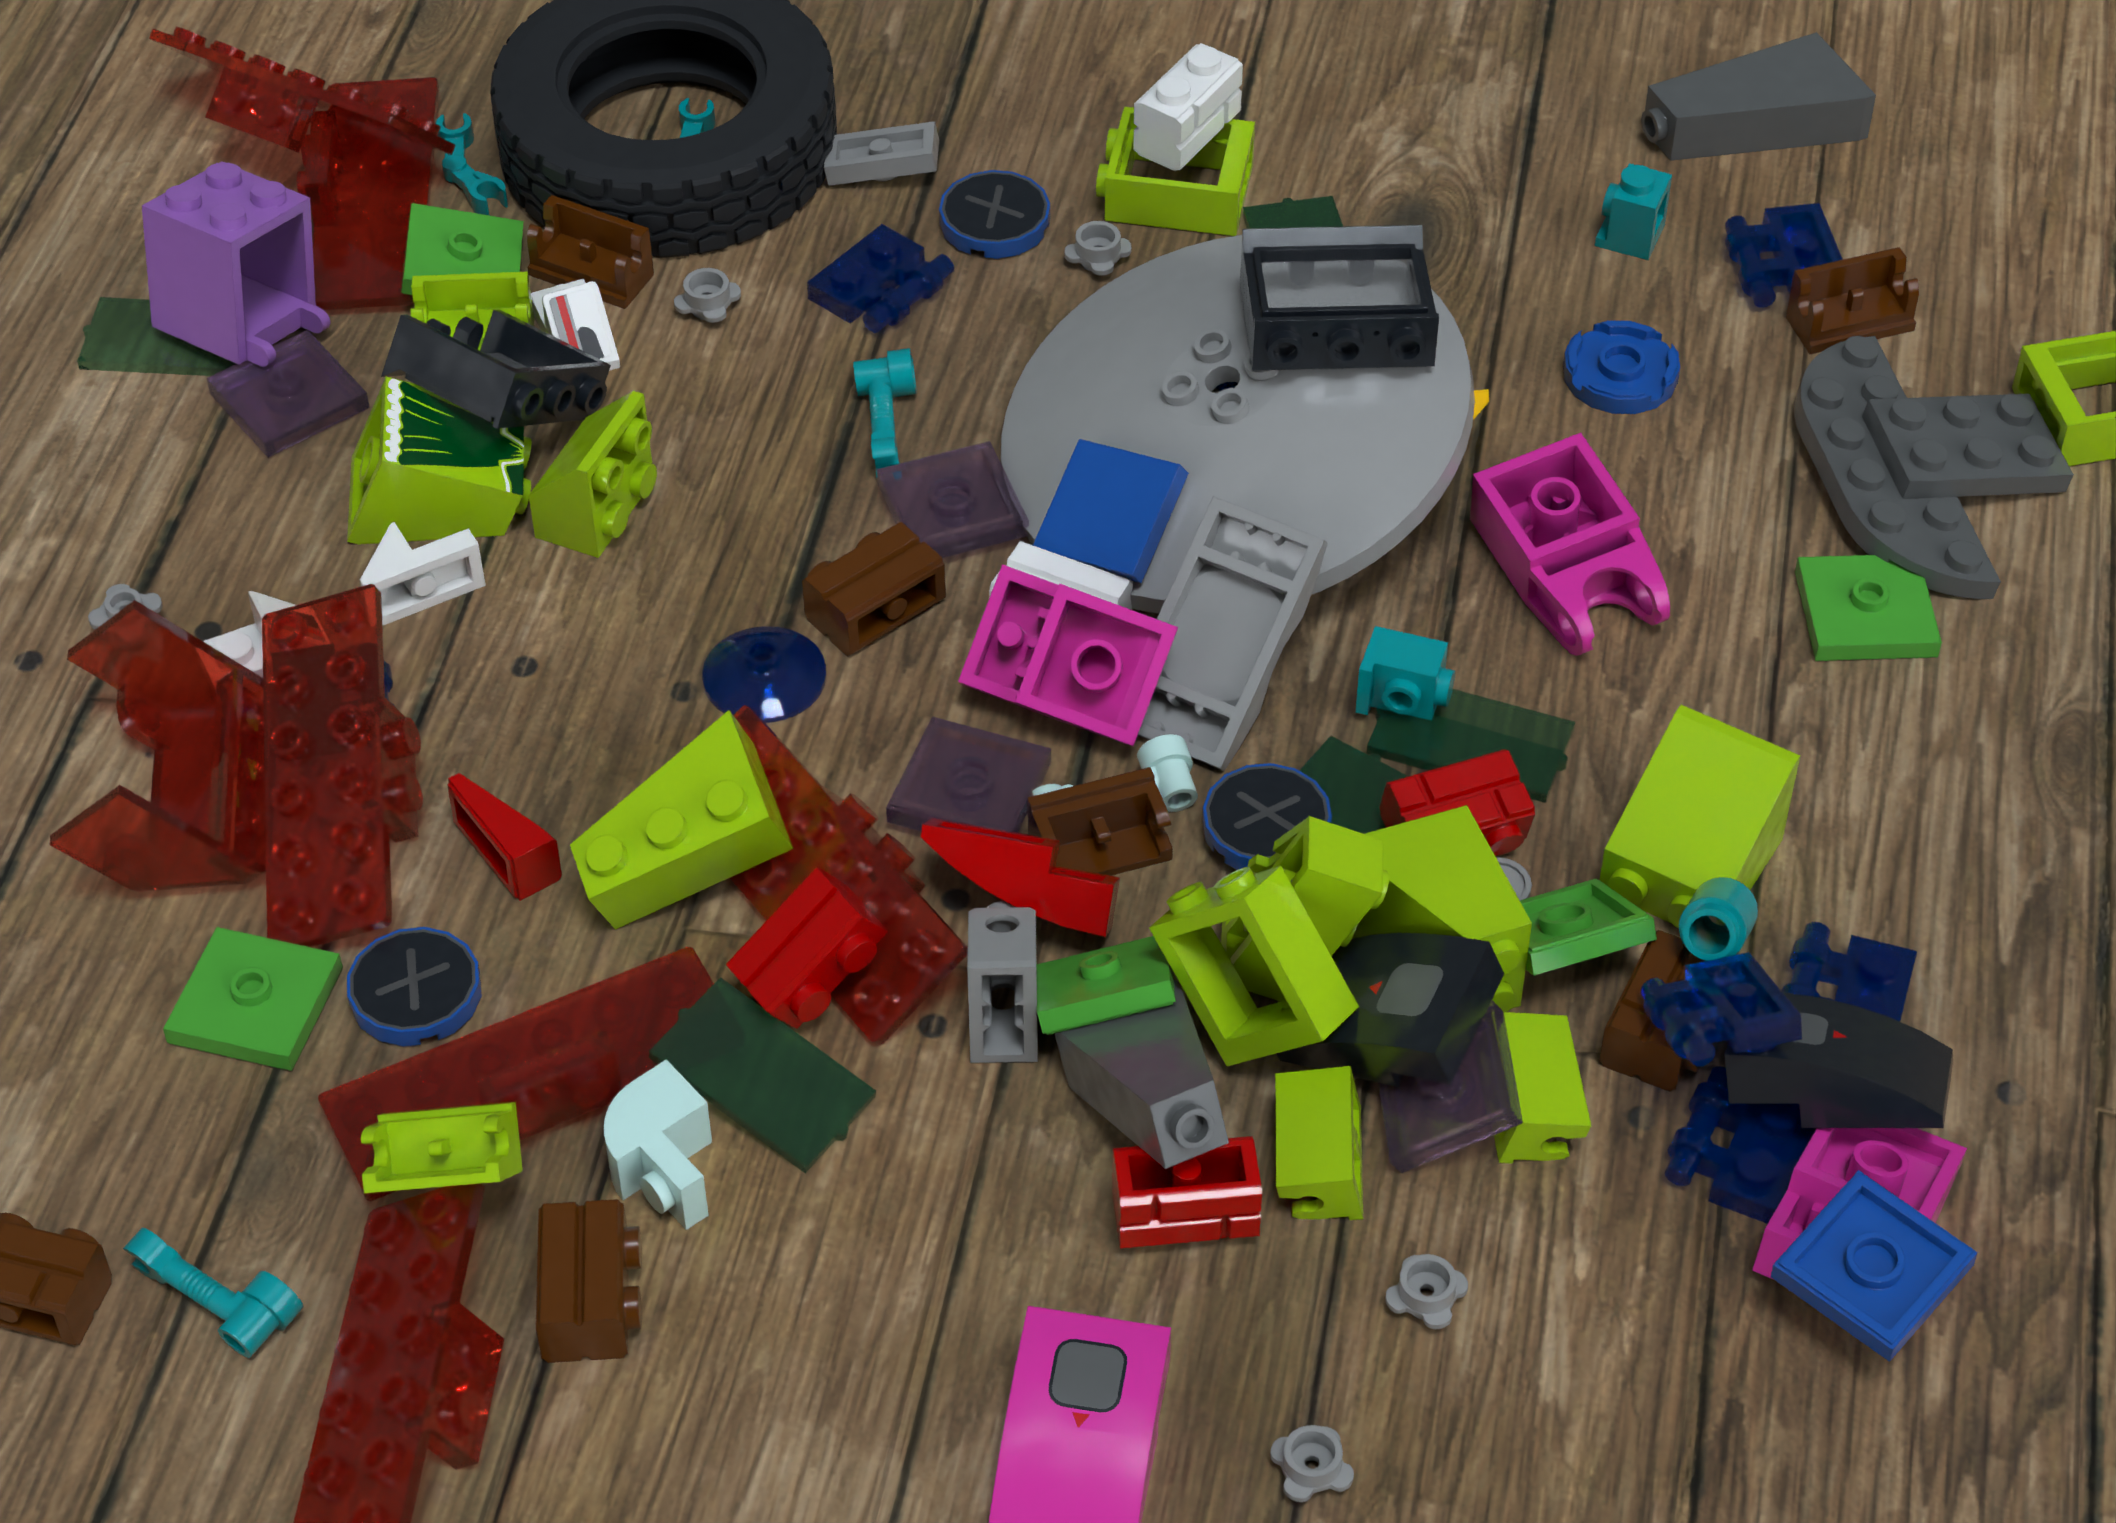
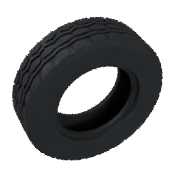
M553 0L540 7L517 27L507 39V45H503L494 64L490 94L497 147L505 182L520 206L526 208V212L543 226H545L543 204L551 195L649 228L652 256H660L662 258L689 256V254L695 253L702 254L724 249L735 243L740 244L762 235L768 229H773L790 218L796 210H800L816 193V188H820L826 178L824 170L825 158L832 150L833 139H835L834 135H837L835 87L830 51L819 29L815 24L813 25L812 20L795 4L792 5L789 0ZM683 82L712 86L735 95L747 104L734 118L716 128L692 136L667 140H641L620 137L606 133L585 120L590 111L602 101L626 90L658 83Z

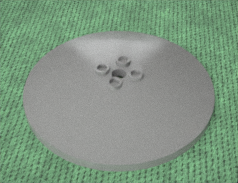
M1242 235L1214 239L1178 249L1131 269L1104 285L1061 320L1040 344L1026 364L1013 390L1006 410L1001 435L1003 478L1016 517L1032 544L1034 543L1079 439L1177 463L1189 473L1142 583L1133 581V589L1130 594L1132 609L1160 613L1213 496L1322 538L1328 543L1311 595L1348 579L1371 565L1410 534L1441 499L1464 456L1473 425L1475 405L1474 382L1464 339L1454 317L1433 290L1432 295L1436 313H1439L1435 366L1252 371L1240 289ZM1374 260L1373 280L1367 286L1356 287L1349 280L1348 261H1317L1314 264V279L1311 285L1306 288H1296L1290 283L1288 262L1262 263L1268 308L1410 305L1405 280L1406 267L1394 260ZM1224 382L1238 383L1235 388L1224 389L1218 393L1212 392L1215 387Z

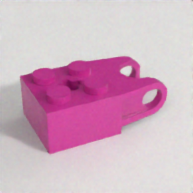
M1582 433L1473 474L1471 522L1526 606L1569 653L1578 656L1593 650L1591 643L1595 634L1588 610L1600 604L1621 605L1651 626L1669 619L1670 601L1666 583L1640 530V518Z

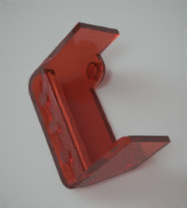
M134 600L68 650L67 660L117 689L116 709L121 728L128 736L154 750L151 801L149 802L119 785L52 833L49 845L126 888L137 892L250 883L272 867L275 858L281 706L273 688L261 676Z

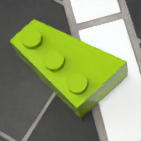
M730 710L570 844L588 900L615 930L793 849L754 743Z
M1311 816L1274 841L1273 852L1276 853L1268 858L1256 854L1248 861V867L1251 868L1253 874L1282 866L1331 956L1339 946L1345 947L1349 944L1357 924L1370 908L1377 909L1381 905L1389 884V874L1386 870H1383V840ZM1238 917L1222 922L1221 944L1247 991L1278 1001H1285L1286 999L1241 918Z

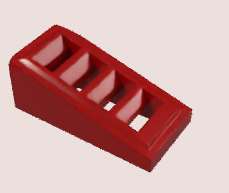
M461 773L448 778L449 783L447 786L453 822L514 898H518L521 901L560 880L562 872L558 843L547 831Z

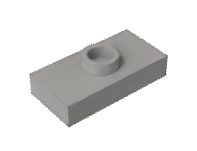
M935 121L834 135L835 139H833L832 150L826 156L824 162V170L829 186L868 180L888 181L898 176L936 172L939 136Z

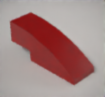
M931 818L922 824L921 838L949 865L994 896L1015 907H1030L1036 910L1037 917L1066 928L1106 937L1112 929L1120 877L1056 866L1060 840Z

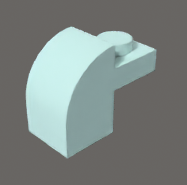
M666 1059L630 1082L615 1096L606 1112L604 1137L611 1180L620 1198L625 1200L642 1189L646 1199L657 1212L663 1214L668 1210L687 1230L709 1216L704 1176L688 1158L711 1144L712 1136L707 1101Z

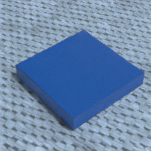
M1079 439L1033 546L1130 579L1131 581L1142 583L1189 473L1177 463Z
M1858 1170L1773 1264L1771 1278L1890 1362L1974 1266L1978 1252Z

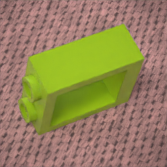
M1124 107L1119 128H1109L1105 156L1109 164L1100 163L1097 173L1096 197L1105 198V221L1237 236L1253 168L1255 122L1231 119L1186 164V166L1220 169L1221 173L1218 185L1216 186L1132 176L1131 172L1135 160H1151L1138 155L1133 150L1134 129L1137 127L1134 124V108Z
M2116 331L2022 346L2012 390L2014 394L2031 395L2068 465L2074 466L2116 459V411L2086 416L2071 390L2116 382Z
M1282 866L1253 874L1250 867H1244L1228 874L1219 880L1214 887L1208 889L1204 887L1202 882L1191 884L1173 894L1166 901L1170 910L1149 927L1226 1066L1324 1041L1359 1008L1358 1003ZM1238 917L1241 918L1286 999L1285 1001L1260 1008L1256 1007L1212 925Z

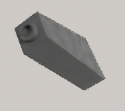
M1816 32L1648 86L1645 111L1642 113L1641 123L1648 140L1655 142L1670 161L1852 142L1868 138L1876 94Z
M1175 979L1176 1002H1173V1005L1055 1033L1068 1087L1165 1169L1229 1143L1214 1079L1181 985Z

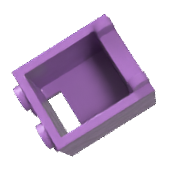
M220 162L210 165L205 171L182 184L170 187L162 195L142 205L152 327L238 365L248 360L262 367L267 366L276 359V351L272 345L302 327L314 333H321L329 328L330 318L328 314L316 306L310 197L290 190L279 182L269 181L244 171L235 164Z

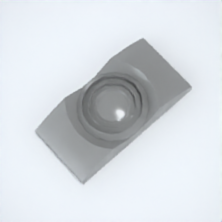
M1212 497L1157 617V620L1178 627V631L1138 736L1151 740L1161 735H1179L1184 738L1192 759L1223 772L1225 771L1259 715L1272 672L1280 654L1304 617L1328 544L1324 539L1218 497Z

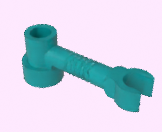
M911 348L887 351V357L853 362L858 396L869 395L872 429L871 449L872 457L875 459L876 478L900 475L893 397L917 394Z
M141 1228L123 1248L126 1252L136 1257L131 1265L139 1272L162 1284L168 1283L223 1319L225 1322L218 1329L219 1335L232 1349L247 1358H251L275 1329L285 1330L304 1308L302 1301L290 1287L266 1271H260L242 1292H233L182 1259L176 1250L146 1228Z

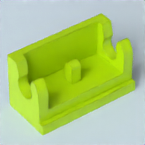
M528 271L412 276L411 287L415 308H411V316L424 323L434 318L448 325L451 328V337H453L456 326L463 317H469L481 323L484 331L478 347L479 351L493 310L500 309L534 326L535 318Z
M1496 1012L1477 1051L1499 1163H1513L1514 1160L1549 1161L1565 1159L1569 1157L1567 1143L1562 1141L1546 1142V1140L1553 1137L1565 1139L1584 1138L1591 1128L1567 1015Z
M1343 1066L1275 1073L1276 1189L1279 1198L1300 1199L1306 1196L1319 1198L1311 1201L1299 1200L1292 1202V1216L1294 1218L1328 1219L1349 1217V1220L1363 1219L1361 1104L1351 1067Z
M516 1102L382 1113L377 1115L378 1122L366 1126L361 1134V1143L365 1145L372 1144L374 1149V1164L371 1167H367L362 1173L364 1193L501 1182L523 1171Z

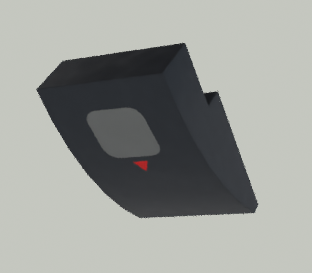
M1387 933L1352 938L1347 946H1339L1332 955V958L1359 1008L1324 1041L1276 1053L1279 1060L1315 1069L1350 1066L1355 1078L1396 1087L1399 1086L1403 1075L1451 1085L1504 976V971L1490 942L1428 933Z
M1741 990L1725 1051L1729 1104H1799L1801 1128H1944L1953 1068V1049L1918 1029L1891 1017L1855 1005L1815 996Z

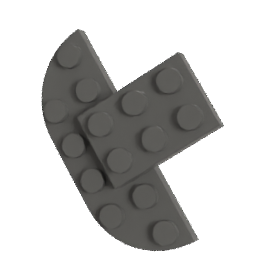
M1852 336L1846 341L1837 343L1822 351L1807 367L1795 396L1794 417L1800 436L1842 523L1852 538L1869 555H1876L1887 563L1892 560L1903 568L1925 578L1928 589L1947 595L1973 599H1993L2001 583L1958 497L2066 492L2074 475L2030 394L1907 398L1875 336Z

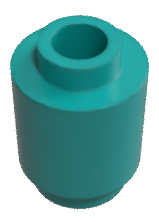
M1718 877L1704 882L1694 893L1679 920V934L1685 947L1694 956L1706 961H1724L1736 955L1744 945L1757 920L1758 906L1753 893L1743 883L1732 878Z

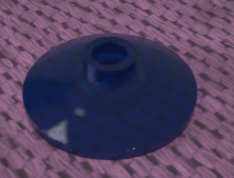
M774 626L753 627L726 637L708 654L702 670L704 690L711 703L724 714L730 710L736 719L752 723L778 722L802 713L819 698L827 677L825 659L814 642L796 631Z

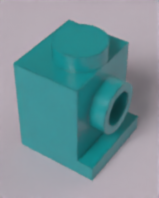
M1629 163L1628 167L1624 168L1621 173L1620 183H1610L1606 191L1602 206V215L1606 216L1596 236L1595 246L1649 260L1665 226L1672 174L1653 170L1643 165Z
M1375 626L1359 668L1355 713L1368 715L1370 707H1375L1432 721L1437 705L1448 706L1454 687L1456 671L1446 668L1448 642Z

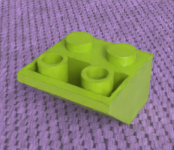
M632 391L586 417L528 495L535 538L599 558L613 537L618 538L621 536L626 528L630 513L641 498L645 499L650 495L657 477V468L652 464L650 448L652 425L647 421L643 393Z

